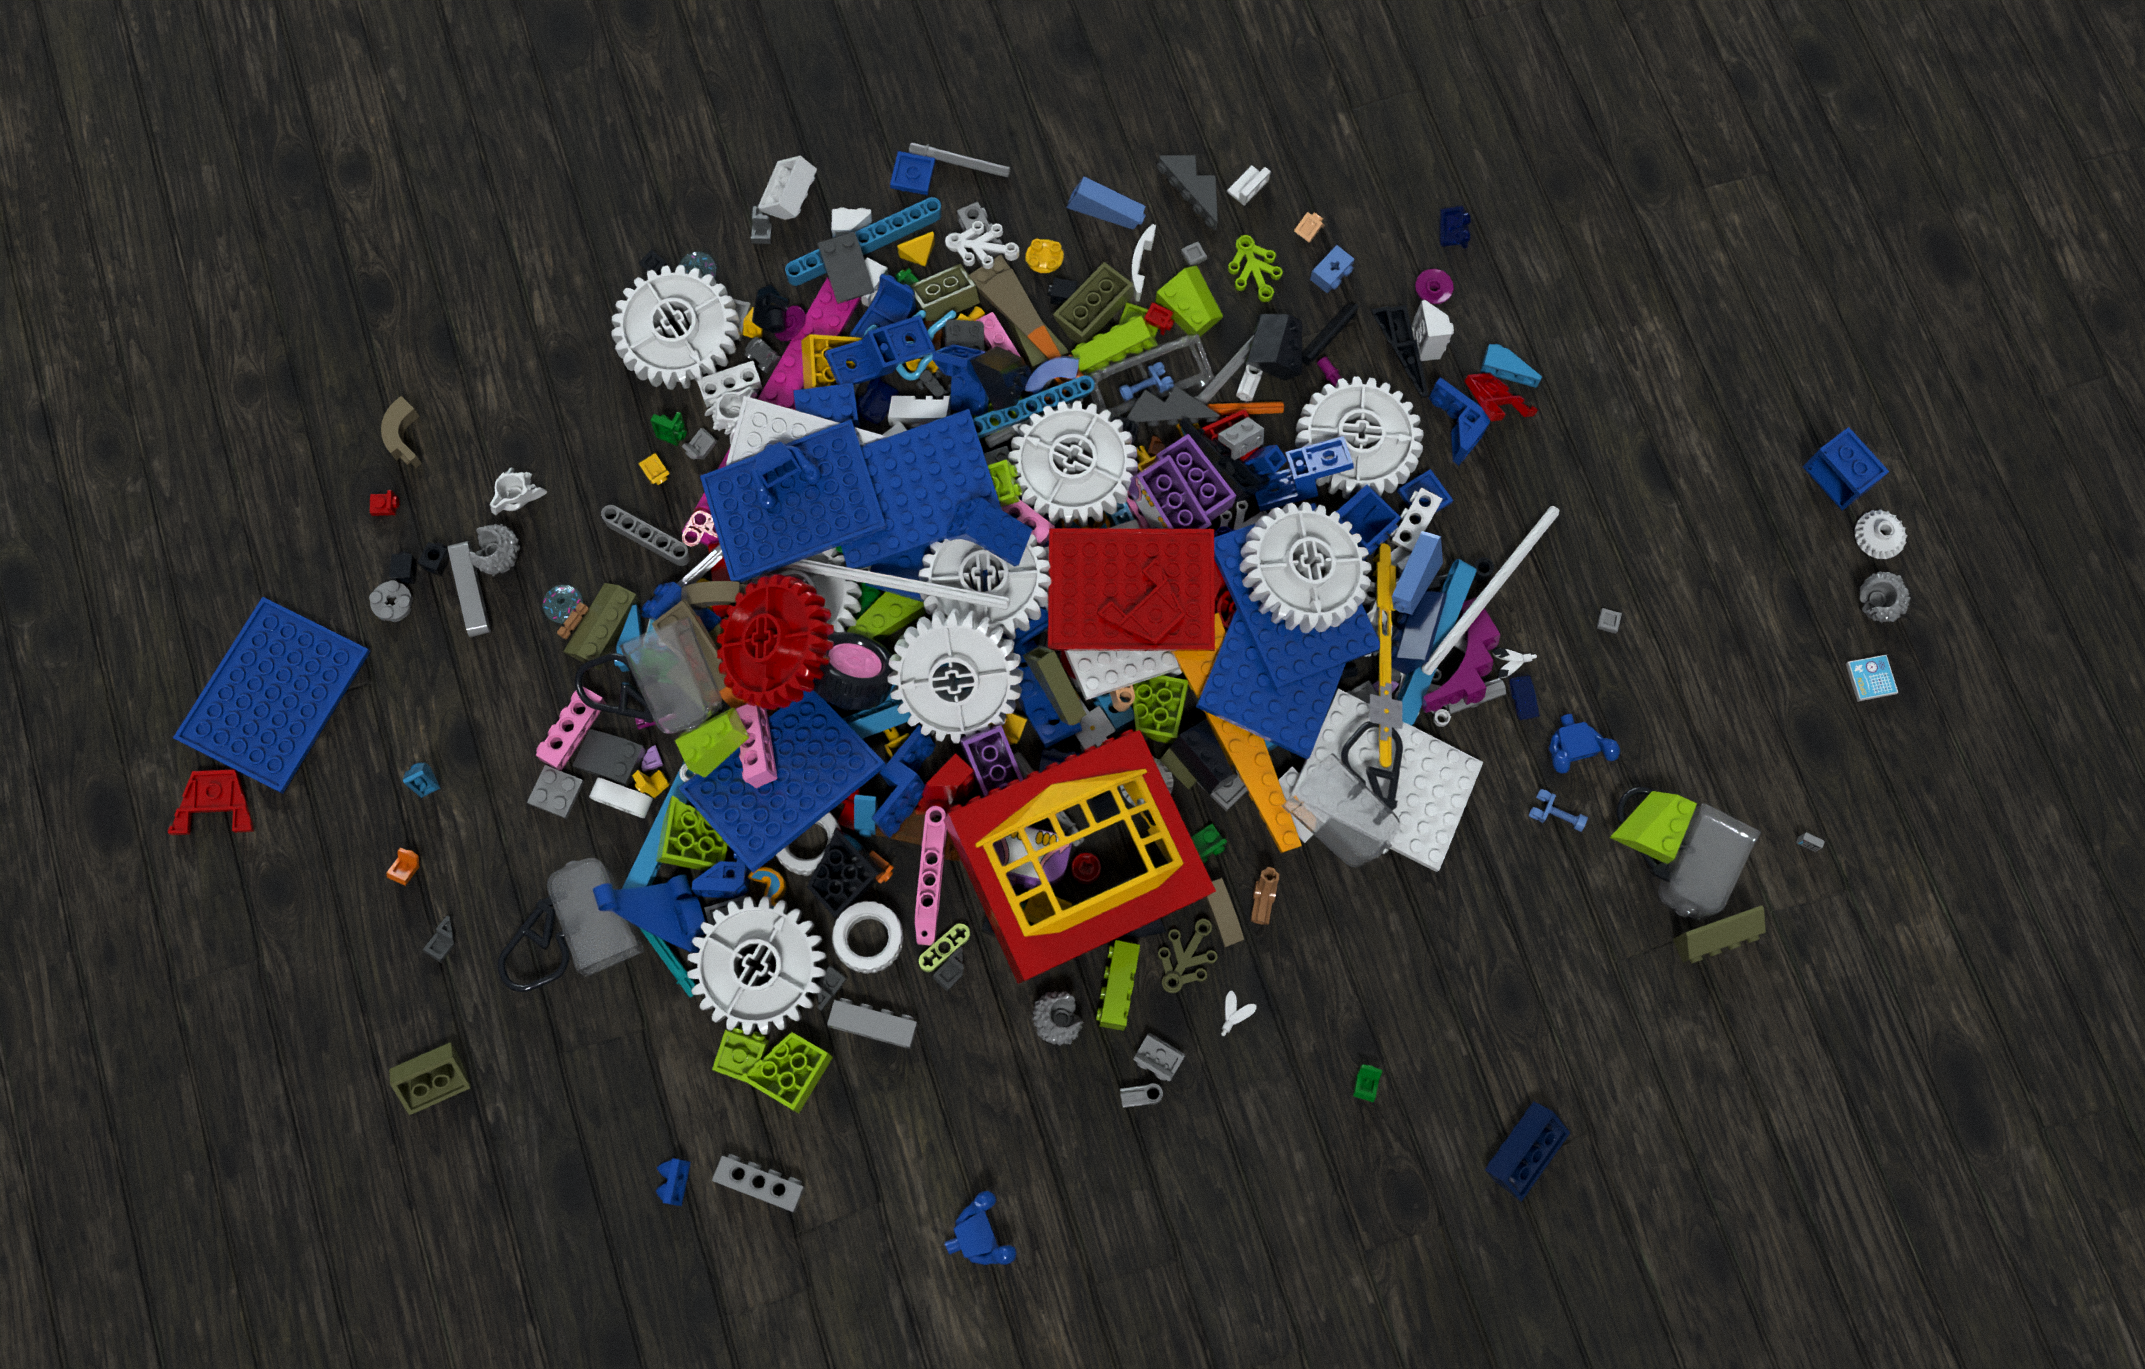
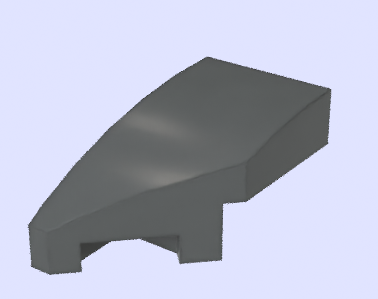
M753 206L752 244H771L772 224L767 215L764 216L758 207Z
M446 916L436 928V934L423 948L426 954L440 963L443 962L454 947L449 916Z
M962 946L932 976L947 992L963 975Z
M832 965L827 968L826 976L821 977L817 982L822 988V992L817 993L818 1009L820 1011L827 1006L848 979Z

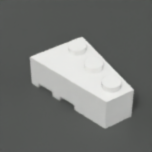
M892 396L888 422L892 427L901 422L905 428L913 429L950 416V396H944L943 400H933V396H926V400H915V396Z

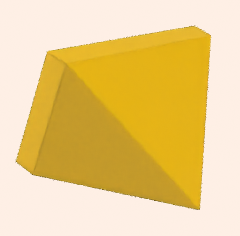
M933 231L897 245L899 257L925 266L935 244Z

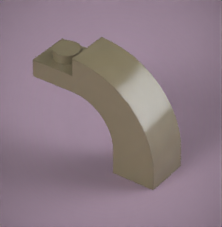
M400 396L390 405L383 417L381 435L386 448L396 461L401 458L406 465L411 463L417 468L422 463L405 445L404 434L408 426L420 416Z
M734 581L694 583L681 588V601L686 599L691 608L695 610H702L715 605L735 606L737 604L735 596L738 592L746 594L745 588L747 585Z

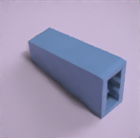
M1083 177L1072 191L1067 204V208L1133 230L1138 224L1141 225L1145 218L1143 212L1146 206L1086 177Z
M1424 531L1421 532L1393 592V609L1402 613L1413 614L1443 564L1441 536Z

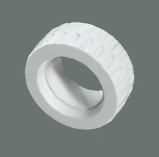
M830 812L815 823L827 832V845L833 837L835 828L837 827L841 830L838 821ZM788 845L776 854V857L790 872L809 876L813 875L825 852L823 851L812 859H802L792 854Z
M875 901L857 902L847 907L837 918L833 927V946L838 958L848 968L864 974L877 973L891 966L894 960L898 958L903 945L902 925L896 914L885 905ZM866 919L881 922L887 928L889 935L887 945L883 951L872 957L857 955L850 949L848 943L850 930L856 923Z

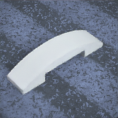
M1154 224L1144 232L1133 255L1131 282L1134 284V298L1138 302H1140L1145 277L1138 275L1143 250L1151 251L1156 230V225Z

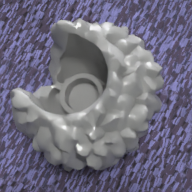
M502 524L477 528L479 545L482 549L477 551V553L469 552L468 555L473 566L479 568L481 572L492 574V576L506 572L510 567H513L520 550L518 539L513 534V531Z
M1880 571L1872 574L1864 581L1865 583L1860 587V601L1864 603L1862 610L1869 618L1882 623L1886 621L1894 622L1901 617L1900 614H1906L1910 597H1908V589L1903 584L1904 582L1900 575L1896 576L1890 572Z
M1046 992L1039 1001L1035 1002L1032 1020L1034 1021V1026L1037 1027V1035L1042 1040L1053 1045L1056 1043L1059 1046L1061 1044H1072V1039H1076L1079 1035L1078 1032L1083 1028L1082 1024L1084 1022L1080 1016L1074 1014L1076 1009L1075 998L1069 992Z

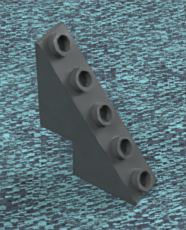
M1159 155V163L1156 165L1158 171L1166 175L1169 183L1180 191L1182 198L1192 205L1195 213L1203 217L1206 225L1216 230L1218 219L1215 175L1196 176V155Z
M1175 386L1166 402L1144 390L1127 418L1130 421H1134L1140 427L1142 423H1147L1148 426H1159V422H1167V425H1178L1179 421L1183 418H1188L1191 424L1199 423V420L1204 419L1207 420V423H1213L1218 421L1220 415Z

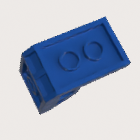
M953 344L933 352L932 360L944 375L952 376L951 410L961 412L969 409L971 414L976 416L988 413L989 398L970 362L971 359L984 354L986 351Z
M1440 377L1430 394L1429 400H1431L1434 406L1446 411L1451 418L1457 419L1458 423L1451 431L1453 462L1459 466L1484 435L1490 424V419L1481 406Z
M734 853V860H737V862H718L692 881V891L697 897L735 899L744 896L749 891V868Z

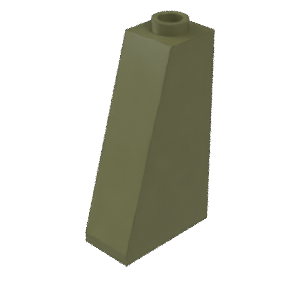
M1008 320L1028 366L1033 373L1042 363L1049 359ZM1044 324L1061 356H1068L1067 348Z
M1039 645L1024 654L1025 661L1061 721L1067 725L1079 723L1082 720L1081 718L1086 716V713L1055 651Z

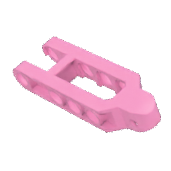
M939 806L930 807L925 814L915 909V929L918 945L930 946L936 940L947 828L943 821L946 813ZM933 817H942L939 822H932ZM936 857L938 860L935 864L930 865L927 863L929 858ZM928 878L936 879L933 885H925ZM926 899H933V904L930 907L923 906V902ZM924 932L928 933L926 937L922 936Z

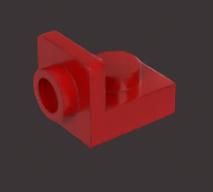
M1153 302L1144 317L1148 324L1161 329L1160 334L1162 335L1167 330H1171L1175 321L1172 320V311Z
M387 490V494H371L370 514L372 516L396 515V508H399L400 504L399 497L392 490Z

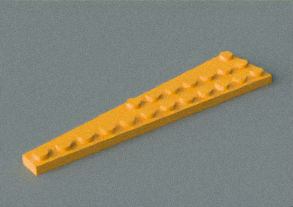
M1219 613L1215 614V651H1171L1198 700L1226 633ZM1204 711L1228 758L1239 773L1240 780L1245 784L1251 800L1257 806L1263 822L1266 823L1267 829L1280 853L1301 847L1299 836L1264 739Z

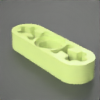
M957 924L921 954L919 957L921 969L926 972H932L960 946H963L969 940V928L964 924ZM957 929L960 931L964 929L965 938L958 937L955 940L957 945L954 946L953 942L947 937L951 935L953 939L957 935ZM942 942H947L951 946L950 951L946 954L938 950ZM935 949L937 955L941 957V959L938 960V958L935 957L932 960L933 966H924V958L927 957L928 959H930L932 956H934V953L931 951Z

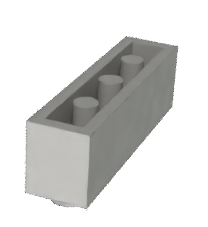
M840 998V1001L834 1000L827 1023L829 1028L911 1049L918 1026L917 1022L914 1021V1017L902 1014L900 1018L893 1016L894 1012L885 1009H881V1012L874 1011L873 1006L862 1003L860 1007L852 1005L853 1001Z

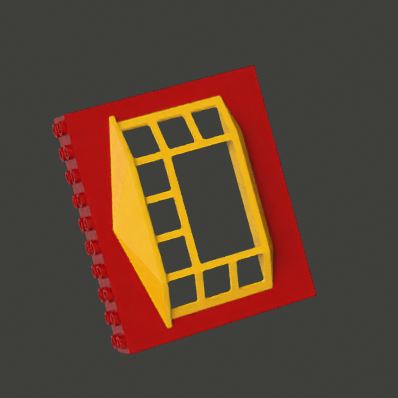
M1132 729L1122 733L1117 740L1114 737L1107 739L1098 748L1091 746L1085 749L1084 753L1078 757L1076 754L1065 758V761L1060 765L1055 762L1045 767L1046 769L1041 773L1037 770L1028 774L1021 782L1019 779L1011 781L1003 790L998 787L989 791L988 795L982 799L981 796H977L969 800V803L964 807L961 804L949 809L947 816L943 820L1017 984L1216 892L1140 730L1135 732ZM1135 781L1145 803L1128 810L1117 787ZM1106 791H1110L1120 814L1096 823L1086 801ZM1079 804L1089 827L1066 837L1056 818V814ZM1149 810L1159 832L1141 839L1131 816ZM1049 818L1058 841L1034 851L1024 828ZM1124 820L1148 872L1064 911L1061 910L1038 857ZM1014 832H1018L1027 855L1003 866L993 843ZM1163 839L1172 862L1154 868L1145 845ZM1027 862H1032L1041 885L1016 896L1007 877V872ZM1044 891L1055 915L1030 926L1020 903Z

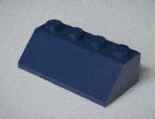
M1426 591L1412 615L1402 612L1399 614L1397 629L1392 635V668L1407 675L1429 661L1446 601V593Z
M1533 1102L1519 1123L1513 1128L1509 1137L1501 1145L1496 1155L1490 1160L1485 1171L1493 1181L1522 1202L1570 1132L1552 1110Z

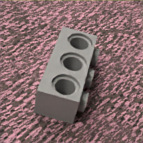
M978 202L957 210V220L963 232L971 229L975 221H981L984 224L983 233L991 231L993 224L988 223L987 213L984 208L980 207ZM975 234L968 240H974L982 235ZM996 237L987 242L1003 245L1001 240H997ZM983 250L986 255L991 256L993 259L999 255L1002 256V253ZM975 254V256H976V258H977V260H978L980 266L982 267V262H981V260H980V259L978 258V256Z

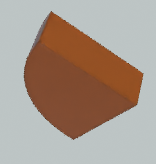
M1153 436L1147 453L1150 457H1154L1166 448L1158 437Z

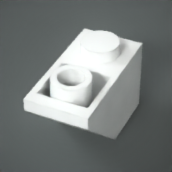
M865 208L832 209L831 230L833 238L856 232L872 223L871 210Z

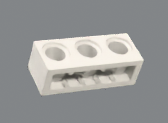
M753 361L702 377L701 381H697L707 408L712 407L715 404V400L724 393L740 392L749 386L756 393L763 389ZM747 378H754L750 382L745 381ZM729 384H735L732 388H726ZM710 390H716L714 394H707Z
M1423 488L1419 492L1415 491L1410 499V502H1412L1409 509L1405 508L1401 515L1403 520L1401 525L1390 535L1393 537L1391 543L1412 553L1421 532H1425L1442 498ZM1427 498L1430 501V505L1422 507L1419 500ZM1412 515H1417L1421 522L1414 525L1410 522L1409 518ZM1404 532L1410 534L1411 540L1403 542L1400 539V534Z

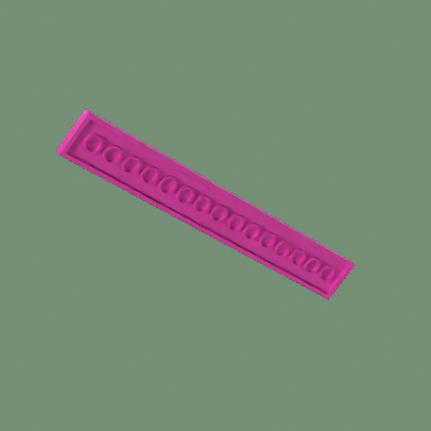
M827 277L805 315L803 328L789 343L758 400L796 410L793 390L804 389L801 340L809 334L840 336L861 297L837 304ZM730 448L718 469L726 466ZM704 492L696 508L703 507L710 510ZM698 513L695 515L698 522L706 521L704 514ZM689 531L686 533L687 537L694 540L697 539L695 532ZM704 532L700 543L706 546L710 543L719 542L718 538Z

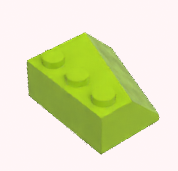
M1197 266L1184 268L1156 293L1155 303L1172 311V319L1194 341L1199 339L1223 318Z
M1161 675L1133 684L1135 693L1133 711L1136 731L1140 730L1143 735L1155 741L1173 744L1179 736L1189 686L1188 680Z
M731 708L682 733L675 742L688 770L705 778L750 737L736 709Z
M1652 791L1610 838L1669 864L1676 857L1697 803L1676 794Z

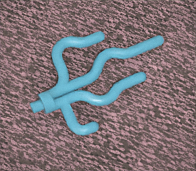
M921 310L913 317L920 315L923 319L926 316V312ZM955 311L948 312L929 328L927 332L931 341L935 333L945 326L947 320H952L956 317ZM871 325L865 331L864 336L868 331L877 329V325ZM906 341L909 344H914V341ZM933 354L925 356L919 362L917 370L913 373L908 372L902 364H899L896 370L904 379L909 381L916 380L932 361Z

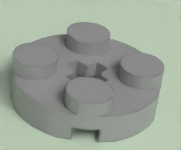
M391 580L379 585L370 594L369 600L372 611L379 619L397 622L404 619L410 613L413 596L405 585ZM396 598L394 601L395 605H387L388 599Z

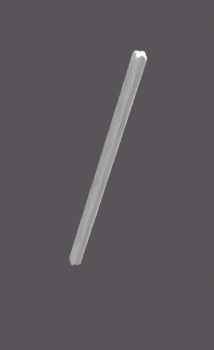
M1550 506L1432 653L1429 661L1422 666L1423 673L1426 675L1433 673L1556 519L1560 511L1558 508Z
M803 559L783 567L1007 610L1010 606V599L1008 597Z

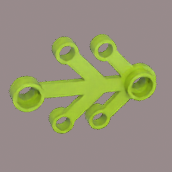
M1243 235L1236 241L1238 252L1233 261L1229 263L1228 271L1230 274H1237L1240 269V262L1245 255L1248 262L1240 277L1235 281L1236 290L1243 291L1246 288L1247 279L1252 271L1259 288L1258 298L1263 302H1269L1273 298L1274 290L1270 285H1266L1260 270L1269 273L1274 280L1280 279L1283 271L1278 266L1274 267L1267 264L1275 261L1276 254L1274 251L1255 245L1252 237ZM1253 253L1264 257L1265 262L1256 259ZM1267 255H1271L1273 258L1269 259ZM1231 266H1236L1237 269L1234 270ZM1277 271L1279 275H1275L1273 272ZM1242 282L1244 285L1239 286L1237 283ZM1266 293L1268 297H1264L1262 294Z

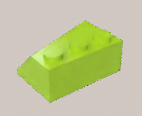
M672 795L663 819L656 861L707 871L718 862L725 861L728 846L696 808L682 803Z
M791 1032L762 1060L760 1059L750 1071L744 1073L740 1079L799 1114L833 1057Z

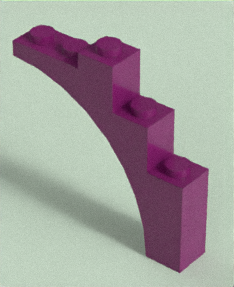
M1477 597L1463 603L1458 615L1459 618L1464 615ZM1485 608L1465 631L1466 653L1459 669L1444 685L1423 697L1422 708L1425 713L1438 711L1443 706L1450 703L1455 704L1461 699L1468 705L1470 703H1478L1485 698L1487 687L1481 677L1489 674L1493 666V659L1487 650L1494 649L1499 644L1500 633Z

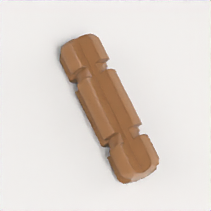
M580 602L575 608L576 611H572L563 623L564 627L561 626L557 631L560 637L567 639L571 634L570 631H574L583 619L582 615H586L589 611L585 604Z

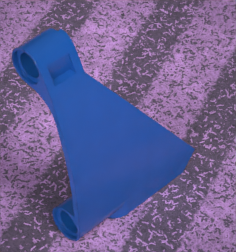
M679 875L671 878L667 883L645 887L614 890L612 884L607 883L593 889L599 911H612L639 928L691 953L700 952V948L692 943V939L694 937L704 938L706 933L702 930L701 924L705 922L698 898L692 896L687 875Z

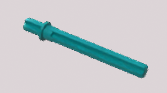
M641 929L676 978L677 985L680 984L687 995L693 997L694 995L691 990L696 984L693 979L687 977L688 972L663 939Z

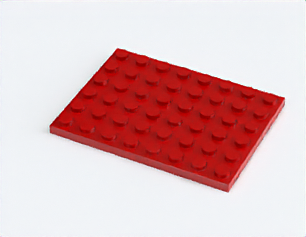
M1049 528V563L1051 566L1049 577L1052 581L1051 585H1049L1048 597L1049 649L1053 651H1215L1214 529ZM1155 558L1158 560L1163 573H1165L1172 590L1186 614L1156 645L1098 616V612L1110 601L1127 615L1156 588L1142 573V570Z

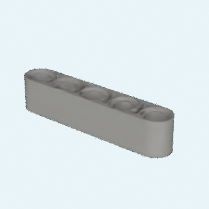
M607 505L602 509L601 516L605 524L612 530L676 565L684 566L690 562L691 555L684 543L614 505ZM611 514H616L614 519H608ZM627 524H633V526L630 529H625V526ZM644 533H651L648 538H641ZM662 542H668L666 547L660 548L659 545ZM678 552H685L682 557H676Z
M469 541L448 546V552L467 633L470 638L490 633L491 629L477 568L473 566L468 555L469 552H473Z

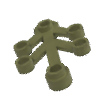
M1200 919L1196 922L1194 928L1196 933L1185 952H1183L1180 941L1181 933L1176 929L1169 932L1168 939L1172 942L1178 965L1173 971L1169 959L1171 955L1170 950L1166 947L1159 949L1158 958L1162 960L1165 971L1162 987L1166 992L1177 993L1183 984L1206 980L1207 972L1202 968L1197 969L1195 973L1182 975V973L1188 967L1216 962L1218 956L1213 950L1207 951L1206 954L1192 957L1201 939L1209 935L1212 930L1209 920ZM1204 925L1206 926L1207 930L1205 932H1201L1199 930V926ZM1171 933H1177L1178 939H1172ZM1161 951H1166L1168 956L1166 958L1161 957ZM1208 954H1213L1215 959L1213 961L1208 960ZM1203 972L1205 977L1199 979L1197 973ZM1173 979L1176 981V985L1172 987L1168 984V981Z

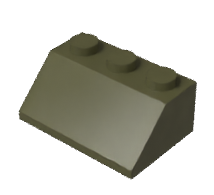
M961 263L909 285L915 293V303L918 311L924 310L926 312V316L923 318L924 321L937 322L952 310L958 313L980 303L976 285Z
M451 1042L389 1069L390 1085L409 1115L471 1088L462 1061Z

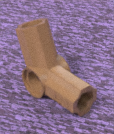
M1267 867V869L1262 870L1259 881L1255 883L1251 922L1256 924H1269L1272 903L1275 901L1277 884L1279 882V873L1275 871V868Z

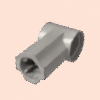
M1153 1083L1145 1086L1120 1089L1123 1108L1148 1104L1155 1105L1163 1098L1162 1088ZM1152 1088L1157 1089L1160 1093L1159 1097L1155 1100H1151L1147 1096L1148 1090Z

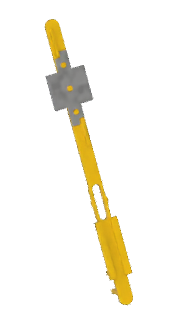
M1384 543L1380 545L1379 553L1373 558V561L1377 562V569L1374 571L1373 576L1377 577L1380 648L1379 696L1370 694V722L1379 724V763L1382 767L1388 768L1392 764V727L1403 729L1402 701L1392 699L1391 610L1395 611L1393 609L1392 595L1396 588V566L1391 565V548L1388 544ZM1382 610L1387 613V636L1382 633Z
M1075 691L1086 713V716L1082 717V720L1079 722L1082 731L1075 735L1084 749L1094 744L1098 747L1107 740L1106 737L1115 732V729L1100 706L1089 712ZM1131 781L1123 784L1135 805L1138 806L1137 801L1144 798L1136 782ZM1140 812L1141 816L1150 826L1147 830L1149 834L1158 833L1157 826L1151 825L1144 813ZM1163 839L1156 840L1155 843L1168 863L1172 862Z

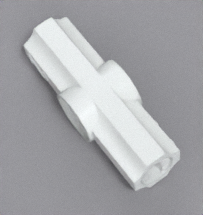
M1248 364L1246 365L1243 378L1236 393L1240 400L1245 402L1253 400L1263 371ZM1250 371H1255L1258 374H1252Z

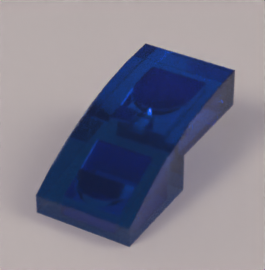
M1530 675L1509 679L1512 699H1515L1518 720L1540 717Z

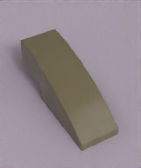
M1220 878L1212 882L1216 892L1205 897L1223 945L1228 947L1243 941L1244 936L1223 879Z

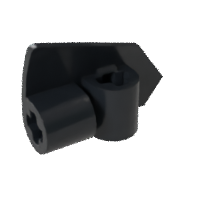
M771 284L759 289L756 295L752 322L759 328L771 333L784 332L786 330L785 312L788 308V299L780 296Z

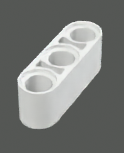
M597 778L589 795L591 799L640 818L646 817L653 800L648 795L602 778Z

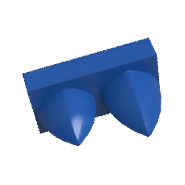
M672 1159V1161L664 1162L657 1167L659 1173L668 1179L667 1183L656 1189V1193L663 1200V1203L682 1206L691 1162Z

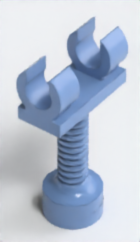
M1158 362L1148 367L1151 378L1146 379V381L1144 380L1130 387L1127 384L1119 387L1123 400L1126 402L1132 399L1134 393L1153 384L1156 385L1160 394L1164 390L1172 389L1174 385L1170 376L1163 378L1161 381L1158 377L1166 372L1163 363Z
M1540 789L1536 798L1547 802L1544 812L1533 807L1529 816L1543 823L1548 813H1551L1558 818L1574 825L1573 829L1582 832L1588 817L1582 814L1574 817L1572 814L1553 807L1552 804L1556 795Z

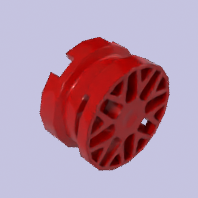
M1090 853L1078 855L1072 863L1071 872L1073 878L1080 884H1092L1099 877L1100 861Z

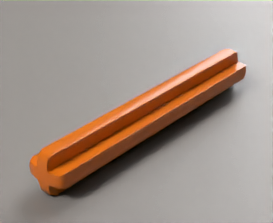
M1282 401L1207 405L1208 408L1219 415H1232L1246 409L1248 414L1283 413L1284 403Z

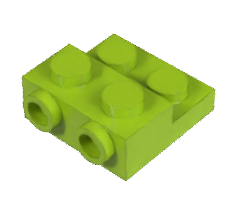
M1007 459L988 465L1001 507L1020 502L1019 496L1022 495V490L1019 483L1016 484L1015 477L1018 476L1016 466L1012 465Z
M737 1025L732 1031L726 1029L712 1070L744 1081L740 1077L750 1071L760 1059L764 1058L769 1040L765 1039V1035L759 1032L745 1035L740 1025Z

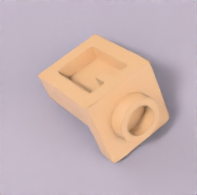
M1307 212L1294 232L1310 243L1320 228L1325 226L1321 222L1323 218L1315 212L1312 215Z

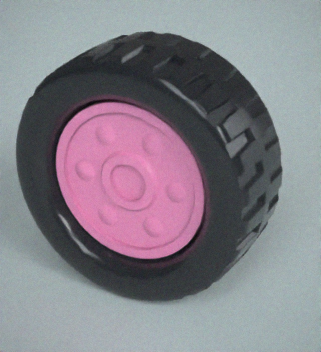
M837 632L829 635L828 640L834 642L833 648L826 651V655L830 657V662L828 665L821 664L819 666V669L824 672V676L821 680L813 679L814 691L821 698L831 703L830 706L841 718L849 716L851 709L867 710L882 704L888 698L893 686L887 679L888 675L894 671L889 666V660L892 656L891 652L878 641L861 634Z

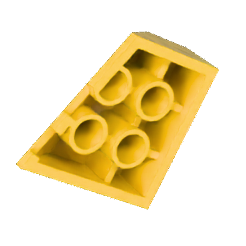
M809 334L801 340L804 389L837 385L824 353L827 350L860 341L863 338ZM846 361L848 368H855L854 362Z

